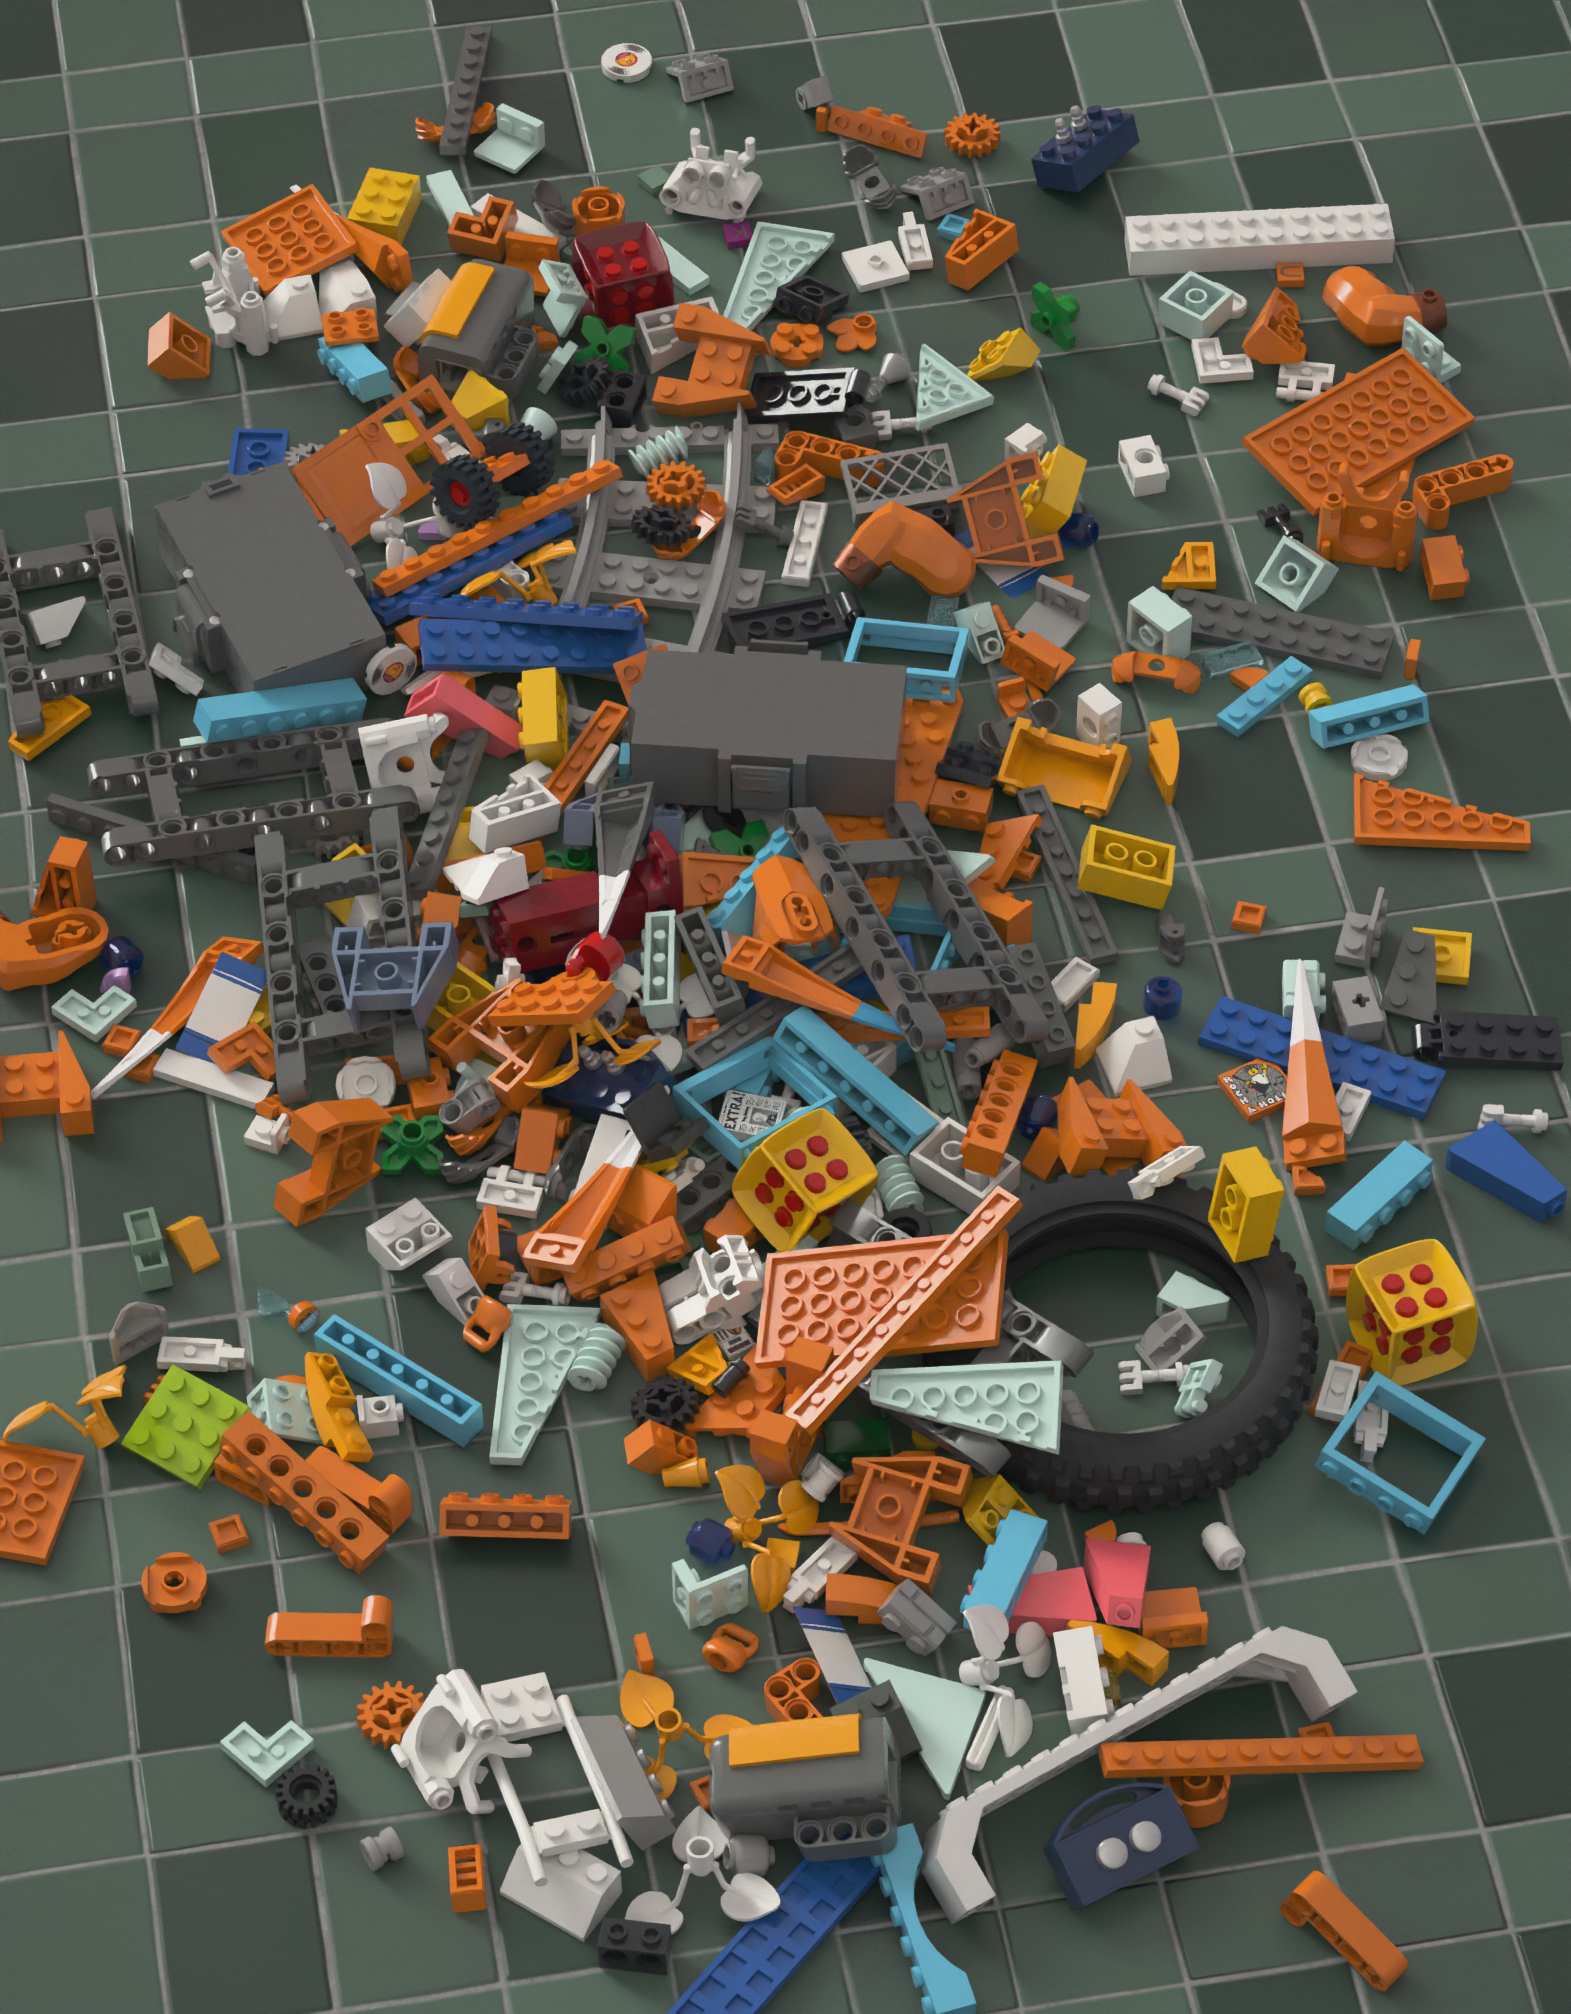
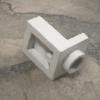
M282 1113L279 1119L275 1121L256 1115L244 1135V1144L278 1155L284 1144L287 1145L291 1139L288 1136L290 1129L289 1116Z

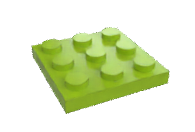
M172 1364L124 1437L121 1445L125 1449L201 1490L214 1470V1461L221 1454L219 1446L222 1434L248 1410L251 1412L252 1409L243 1402Z

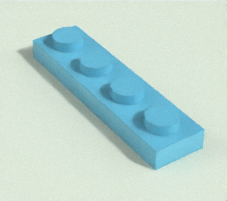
M1290 656L1217 715L1216 723L1236 737H1239L1312 678L1313 669Z

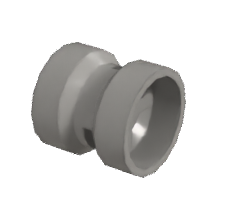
M391 1826L381 1830L379 1837L372 1838L368 1836L359 1841L363 1857L373 1872L382 1868L388 1859L397 1861L405 1856L402 1844Z

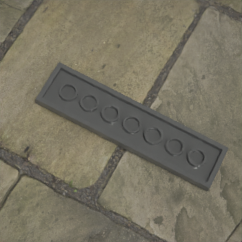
M1177 586L1171 599L1192 615L1191 639L1286 660L1293 656L1305 664L1381 680L1394 642L1395 633Z

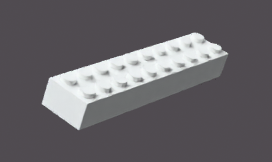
M1388 204L1128 216L1125 217L1124 242L1130 276L1188 273L1189 271L1197 273L1276 269V263L1302 262L1303 267L1392 263L1395 237Z

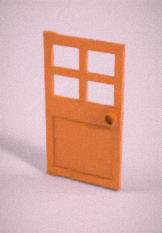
M431 374L293 467L291 471L324 519L331 517L336 526V531L343 533L351 547L370 534L372 523L379 521L380 516L389 511L381 508L376 502L372 493L366 465L378 462L387 463L397 468L403 475L407 492L403 498L399 499L401 506L390 516L395 517L430 493V490L434 488L430 485V481L425 484L421 482L404 457L418 446L425 443L439 465L447 462L448 460L432 437L452 424L471 451L469 453L470 458L473 456L481 458L487 454L481 441L479 442L440 384ZM426 389L430 391L447 416L429 430L425 428L408 403V401ZM398 408L403 411L419 435L401 449L397 447L380 421Z

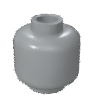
M737 1834L731 1838L730 1842H726L724 1845V1867L730 1870L732 1876L752 1873L764 1877L769 1866L774 1865L775 1850L773 1846H769L764 1835Z

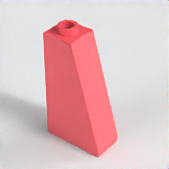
M442 673L412 693L404 714L406 718L423 714L431 717L434 713L441 712L449 719V725L442 734L456 740L460 732L485 728L489 734V739L484 752L499 759H503L511 753H516L520 749L519 732H523V725Z
M1086 1538L1083 1569L1106 1624L1140 1628L1149 1573L1151 1546Z
M1083 1566L1030 1575L1008 1622L1009 1633L1016 1634L1020 1625L1031 1621L1038 1623L1045 1631L1046 1636L1054 1637L1053 1632L1067 1630V1623L1070 1620L1097 1623ZM968 1585L967 1595L971 1594L973 1590L972 1585Z

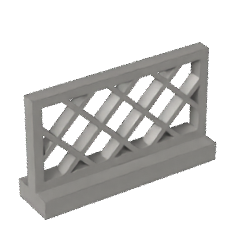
M948 443L841 460L840 462L852 510L854 527L861 526L877 509L891 501L897 502L913 511L947 504L950 510L961 509L962 500L951 503L946 501L947 498L962 489L958 485ZM943 452L945 461L940 467L928 460L931 454ZM912 457L920 463L912 471L901 465L905 458ZM886 462L893 466V468L886 476L874 469L878 463ZM923 465L936 472L930 481L918 475ZM858 466L865 470L866 473L861 480H858L850 475L848 468ZM897 469L909 476L903 486L891 479ZM870 474L883 481L877 490L864 483ZM942 475L950 480L952 487L942 489L934 483ZM913 479L926 486L923 492L914 493L907 489ZM886 484L899 491L895 497L891 498L886 497L880 492ZM860 488L872 495L869 501L857 503L855 494Z

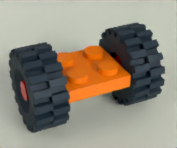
M524 422L513 423L492 435V438L487 442L489 446L485 448V453L489 454V456L480 461V464L478 463V457L473 456L470 458V454H460L438 466L437 470L432 473L434 478L430 480V485L434 488L430 490L431 496L436 497V500L433 501L436 506L439 505L442 509L439 513L442 517L447 515V521L450 524L456 522V527L462 528L464 526L465 529H469L497 512L495 509L500 506V502L497 500L501 498V492L496 491L499 483L503 484L502 489L507 492L511 489V494L515 496L517 494L525 496L551 480L550 477L555 472L552 469L555 466V460L551 459V456L554 455L553 450H548L546 446L550 444L548 440H542V433L539 430L534 432V426L530 424L525 426Z

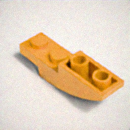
M307 1352L305 1355V1374L308 1397L313 1418L324 1446L336 1447L342 1461L368 1463L374 1453L351 1410L356 1397L334 1354Z

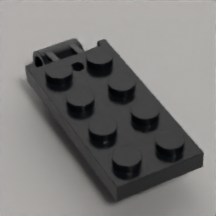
M855 367L755 373L750 392L757 405L756 408L745 409L744 412L748 423L849 418L848 404L859 405L865 402L871 382V375Z
M846 590L838 594L835 602L831 594L828 593L722 613L721 622L734 649L735 646H748V651H751V638L755 640L808 642V646L849 639L851 633L847 625H855L857 617L865 618L866 614L856 593L852 590Z
M1434 1010L1433 1019L1435 1025L1420 1023L1411 1029L1413 1054L1415 1059L1419 1061H1430L1437 1056L1439 1064L1554 1071H1561L1563 1066L1557 1017Z

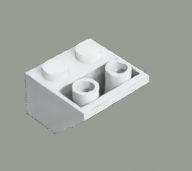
M417 1198L412 1199L365 1228L368 1252L385 1270H403L452 1240V1235Z

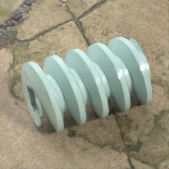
M675 426V435L670 430L665 431V439L660 435L655 436L656 445L651 440H647L645 443L646 450L641 445L636 446V454L632 450H627L636 471L646 479L647 475H649V469L655 468L659 470L658 465L661 463L669 466V459L678 464L679 454L683 458L688 459V446L677 426Z
M897 1154L885 1157L875 1166L879 1174L876 1188L880 1192V1197L888 1212L895 1209L908 1208L915 1209L923 1214L924 1206L922 1203L924 1202V1196L919 1192L920 1188L915 1183V1177L911 1174L906 1158L903 1155Z
M593 1323L577 1354V1358L572 1363V1368L567 1373V1378L571 1385L578 1390L586 1392L605 1388L607 1379L612 1375V1369L617 1365L616 1360L621 1357V1351L626 1347V1341L623 1336L607 1324Z

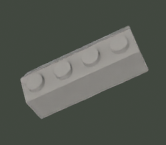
M617 1715L572 1718L570 1722L616 1821L641 1851L677 1831L671 1819L676 1816L668 1800L666 1798L662 1800L659 1794L664 1791L657 1776L654 1773L650 1775L647 1769L652 1764L642 1748L638 1750L636 1742L640 1741L633 1726L630 1723L625 1726Z

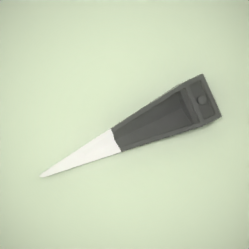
M654 781L599 791L597 794L594 812L599 868V933L602 939L606 937L655 813L654 802L657 789Z

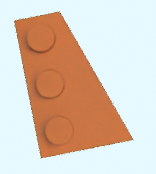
M59 837L47 861L30 915L44 917L66 907H83L93 910L97 902L88 842L75 838Z
M978 877L968 883L969 888L1005 948L1011 944L1018 946L1032 942L1033 902L1025 900L1022 903L1014 899V893L1009 891L1004 894L995 890L996 886Z

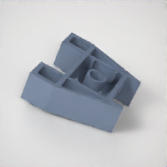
M598 793L569 803L565 808L563 844H571L573 849L584 850L588 849L589 846H593L596 842L594 805ZM654 802L655 813L645 836H649V832L661 830L674 851L680 853L684 847L685 811L679 804Z
M452 922L423 923L420 945L417 947L372 949L364 926L335 928L331 952L354 1032H359L362 1011L412 1009L418 1029H423L457 966L459 942Z

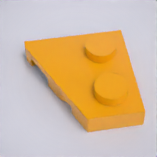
M1185 542L1180 550V555L1171 564L1169 574L1162 579V590H1175L1176 586L1191 590L1216 589L1213 542Z
M709 1333L667 1367L669 1375H673L675 1380L683 1377L685 1378L686 1385L692 1383L694 1389L706 1395H711L715 1392L711 1387L712 1383L720 1377L728 1366L714 1335Z

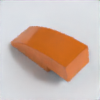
M827 1573L826 1615L858 1616V1623L883 1624L882 1618L877 1614V1611L898 1585L869 1577Z

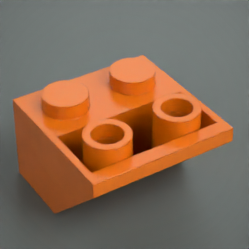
M428 891L427 898H423L420 913L424 915L422 925L423 923L452 922L458 940L470 932L473 917L460 918L458 908L464 901L460 896ZM418 927L416 932L418 946L420 945L422 927Z

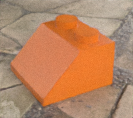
M171 312L149 329L147 366L154 372L161 374L167 379L207 378L210 375V337Z
M636 1162L607 1223V1227L626 1237L673 1215L677 1219V1185Z

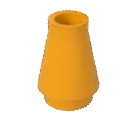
M696 1456L669 1468L662 1469L665 1488H703V1484L710 1483L706 1458L698 1459Z

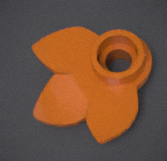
M859 314L854 319H838L827 326L829 332L839 336L836 341V350L840 352H851L858 347L867 351L873 348L877 342L875 335L877 323L869 314Z

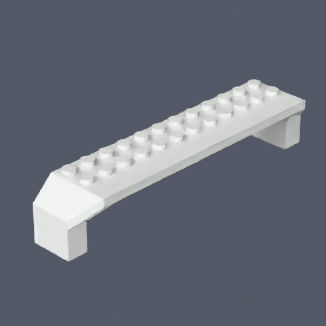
M1284 1626L1274 1631L1267 1627L1253 1635L1252 1639L1246 1643L1240 1642L1232 1646L1219 1658L1213 1657L1200 1664L1198 1669L1188 1674L1186 1672L1170 1682L1171 1684L1162 1690L1160 1687L1143 1696V1699L1135 1705L1129 1703L1117 1710L1115 1715L1105 1720L1102 1718L1087 1727V1730L1081 1733L1079 1737L1077 1734H1073L1059 1743V1746L1051 1750V1753L1048 1749L1031 1758V1761L1023 1766L1024 1769L1017 1765L1003 1774V1777L995 1781L996 1785H994L992 1780L975 1789V1792L967 1797V1801L962 1796L946 1805V1808L938 1813L940 1819L925 1833L921 1872L950 1923L953 1925L978 1911L996 1896L972 1855L981 1817L1098 1753L1097 1750L1100 1743L1118 1742L1233 1677L1288 1682L1311 1722H1314L1340 1707L1358 1692L1328 1641Z

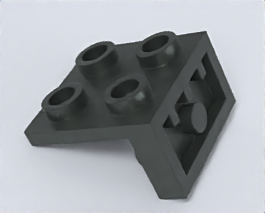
M661 1081L655 1082L623 1109V1113L650 1163L676 1157L710 1128L705 1116L694 1120L691 1117L681 1119Z

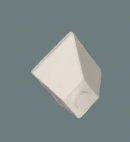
M311 274L284 279L263 300L268 329H270V324H277L279 341L323 333L316 291Z
M77 597L23 614L36 645L44 644L47 649L62 644L61 638L69 635L86 602L85 597Z
M1154 1016L1124 1023L1095 1050L1115 1097L1120 1096L1127 1079H1131L1141 1090L1172 1083L1164 1037Z

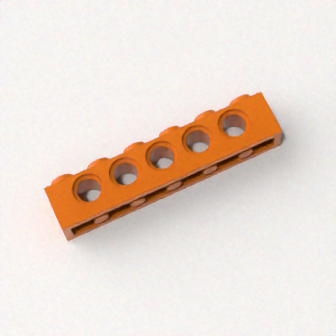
M1006 1049L1003 1050L1000 1060L994 1058L990 1073L987 1076L959 1150V1154L964 1155L962 1168L997 1178L1029 1092L1038 1063L1037 1059Z
M249 1410L222 1434L219 1449L223 1457L232 1464L236 1463L244 1471L245 1476L250 1482L256 1485L259 1484L266 1490L269 1498L276 1505H282L286 1508L298 1525L306 1526L314 1534L315 1539L320 1545L325 1548L329 1547L336 1553L339 1561L346 1568L353 1569L360 1574L386 1550L389 1535ZM256 1449L262 1454L252 1455L248 1450ZM279 1470L285 1475L276 1476L271 1471ZM303 1491L308 1494V1497H299L295 1492ZM318 1513H329L332 1518H322ZM350 1533L355 1539H345L341 1534Z

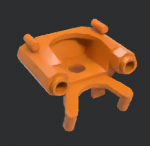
M1346 462L1341 463L1337 480L1345 497L1343 498L1337 492H1329L1321 499L1316 548L1318 554L1327 561L1331 559L1336 562L1382 568L1396 567L1397 571H1403L1413 560L1418 512L1414 504L1409 501H1401L1399 504L1397 502L1408 489L1411 473L1408 470L1401 471L1399 481L1395 483L1390 491L1382 490L1381 497H1369L1363 495L1364 488L1354 486L1351 476L1348 475L1350 465Z

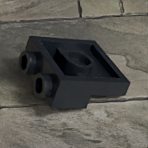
M805 274L777 288L774 307L785 315L799 318L805 324L820 326L832 319L833 310L848 304L850 294Z
M958 741L957 744L947 747L945 759L937 762L935 774L991 788L998 784L996 779L1004 757L1001 756L1000 751L994 749L981 751L974 749V744Z

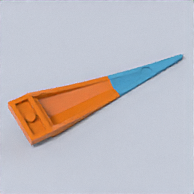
M743 935L723 962L721 973L731 976L738 981L749 982L748 988L904 1037L893 1016L836 987L790 958L772 944ZM947 1041L943 1049L955 1052L956 1045Z

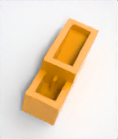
M1167 718L1149 723L1147 766L1166 805H1169L1173 802L1177 788L1179 742L1172 718Z
M1093 982L1091 1004L1079 1003L1074 1069H1080L1095 1054L1096 1048L1105 1039L1114 1017L1117 983Z
M1070 1620L1067 1623V1630L1092 1626L1094 1636L1101 1635L1104 1655H1098L1099 1665L1107 1667V1671L1117 1678L1126 1669L1152 1687L1168 1670L1169 1651L1151 1640L1111 1625L1080 1620Z

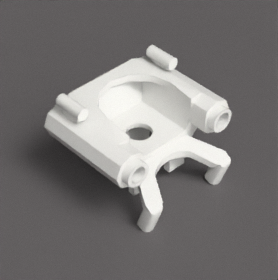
M692 128L690 140L694 158H688V161L678 163L659 194L661 203L667 206L665 212L672 214L676 210L682 213L724 220L735 219L734 223L743 222L746 217V211L763 184L758 174L754 172L746 173L742 169L755 159V138H746V151L739 156L738 151L725 150L724 162L709 158L710 147L702 146L700 129Z
M237 247L227 248L222 256V270L213 254L209 251L190 260L194 270L208 263L214 269L212 280L202 282V287L206 295L214 293L205 298L208 306H205V310L208 315L209 326L214 330L216 343L219 347L230 348L239 341L246 345L247 352L251 355L261 356L268 352L270 341L273 344L279 342L277 324H270V329H268L263 298L260 296L259 281L257 277L251 276L246 264L245 253Z
M436 712L431 717L423 714L358 728L371 789L401 784L402 786L411 787L415 790L420 806V814L431 812L440 786L432 788L431 782L441 784L446 771L439 770L434 765L430 756V748L432 742L449 725L448 717L441 712ZM404 756L410 757L414 761V768L409 772L400 771L397 768L399 758Z
M464 1669L452 1670L446 1676L440 1674L436 1678L438 1684L435 1685L403 1734L401 1744L393 1745L391 1752L401 1768L407 1767L427 1804L433 1809L442 1810L449 1807L453 1801V1788L459 1785L467 1811L471 1814H489L494 1811L495 1805L491 1800H480L475 1783L481 1784L489 1772L487 1767L479 1766L480 1762L490 1754L506 1758L529 1757L532 1753V1748L528 1744L508 1743L506 1738L496 1736L498 1723L470 1675Z

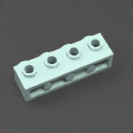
M675 910L646 913L645 929L641 931L645 952H641V965L644 975L640 976L643 999H640L639 1006L641 1017H646L649 1029L679 1026L681 939L673 917L676 916Z

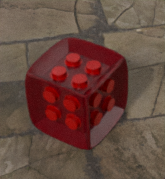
M630 222L582 234L574 239L572 244V269L588 297L584 307L580 310L583 318L585 316H593L603 319L610 333L620 324L635 327L636 314L675 305L674 283L668 258L656 232L647 222Z

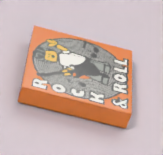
M1255 1059L1217 1076V1084L1248 1123L1285 1108L1287 1076L1278 1065Z

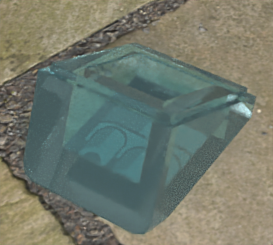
M769 445L754 461L755 482L767 487L773 484L772 446Z

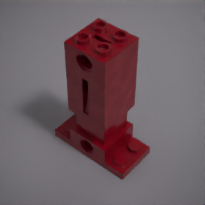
M661 830L649 832L650 844L646 846L648 859L635 861L607 932L617 941L641 936L642 929H645V916L648 912L675 910L676 915L684 912L680 860ZM592 871L529 886V889L493 900L494 907H490V916L493 924L496 925V932L492 933V938L496 950H501L503 962L504 958H517V962L521 964L520 973L566 963L569 952L577 943L588 937L591 933L599 931V877L596 872ZM681 941V952L687 955V952Z

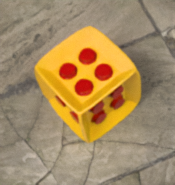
M820 1108L808 1112L782 1127L755 1148L735 1176L732 1183V1193L741 1209L768 1242L779 1252H787L796 1248L808 1235L818 1242L829 1236L834 1229L829 1224V1219L846 1199L862 1207L875 1188L879 1174L870 1157L844 1125L829 1111Z
M1425 1239L1392 1248L1370 1256L1353 1267L1347 1287L1346 1315L1356 1343L1373 1352L1370 1367L1374 1373L1377 1371L1398 1385L1403 1386L1452 1370L1465 1363L1471 1357L1478 1327L1477 1306L1467 1281L1447 1249L1438 1240Z

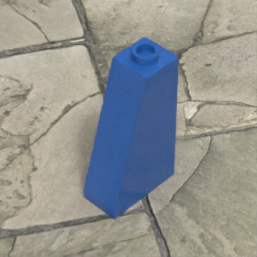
M1495 1120L1448 1148L1446 1169L1536 1221L1542 1223L1550 1217L1558 1216L1564 1210L1567 1189Z

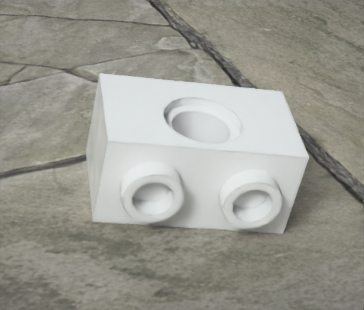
M1151 435L1119 441L1118 462L1134 498L1166 492V480L1170 479L1168 465L1166 463L1163 464L1160 447L1154 444Z
M1101 683L1078 695L1076 735L1085 743L1099 747L1103 743L1107 744L1108 749H1111L1113 742H1120L1122 702Z

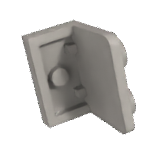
M1042 574L1036 582V601L1017 622L1015 629H1018L1019 635L1023 637L1029 631H1033L1064 650L1090 619L1091 595Z

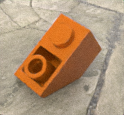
M650 1419L624 1438L628 1465L650 1475L661 1474L664 1468H669L696 1456L698 1457L696 1440Z

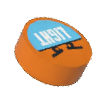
M302 1301L296 1304L290 1311L288 1324L296 1332L305 1333L317 1323L320 1314L319 1309L310 1301Z

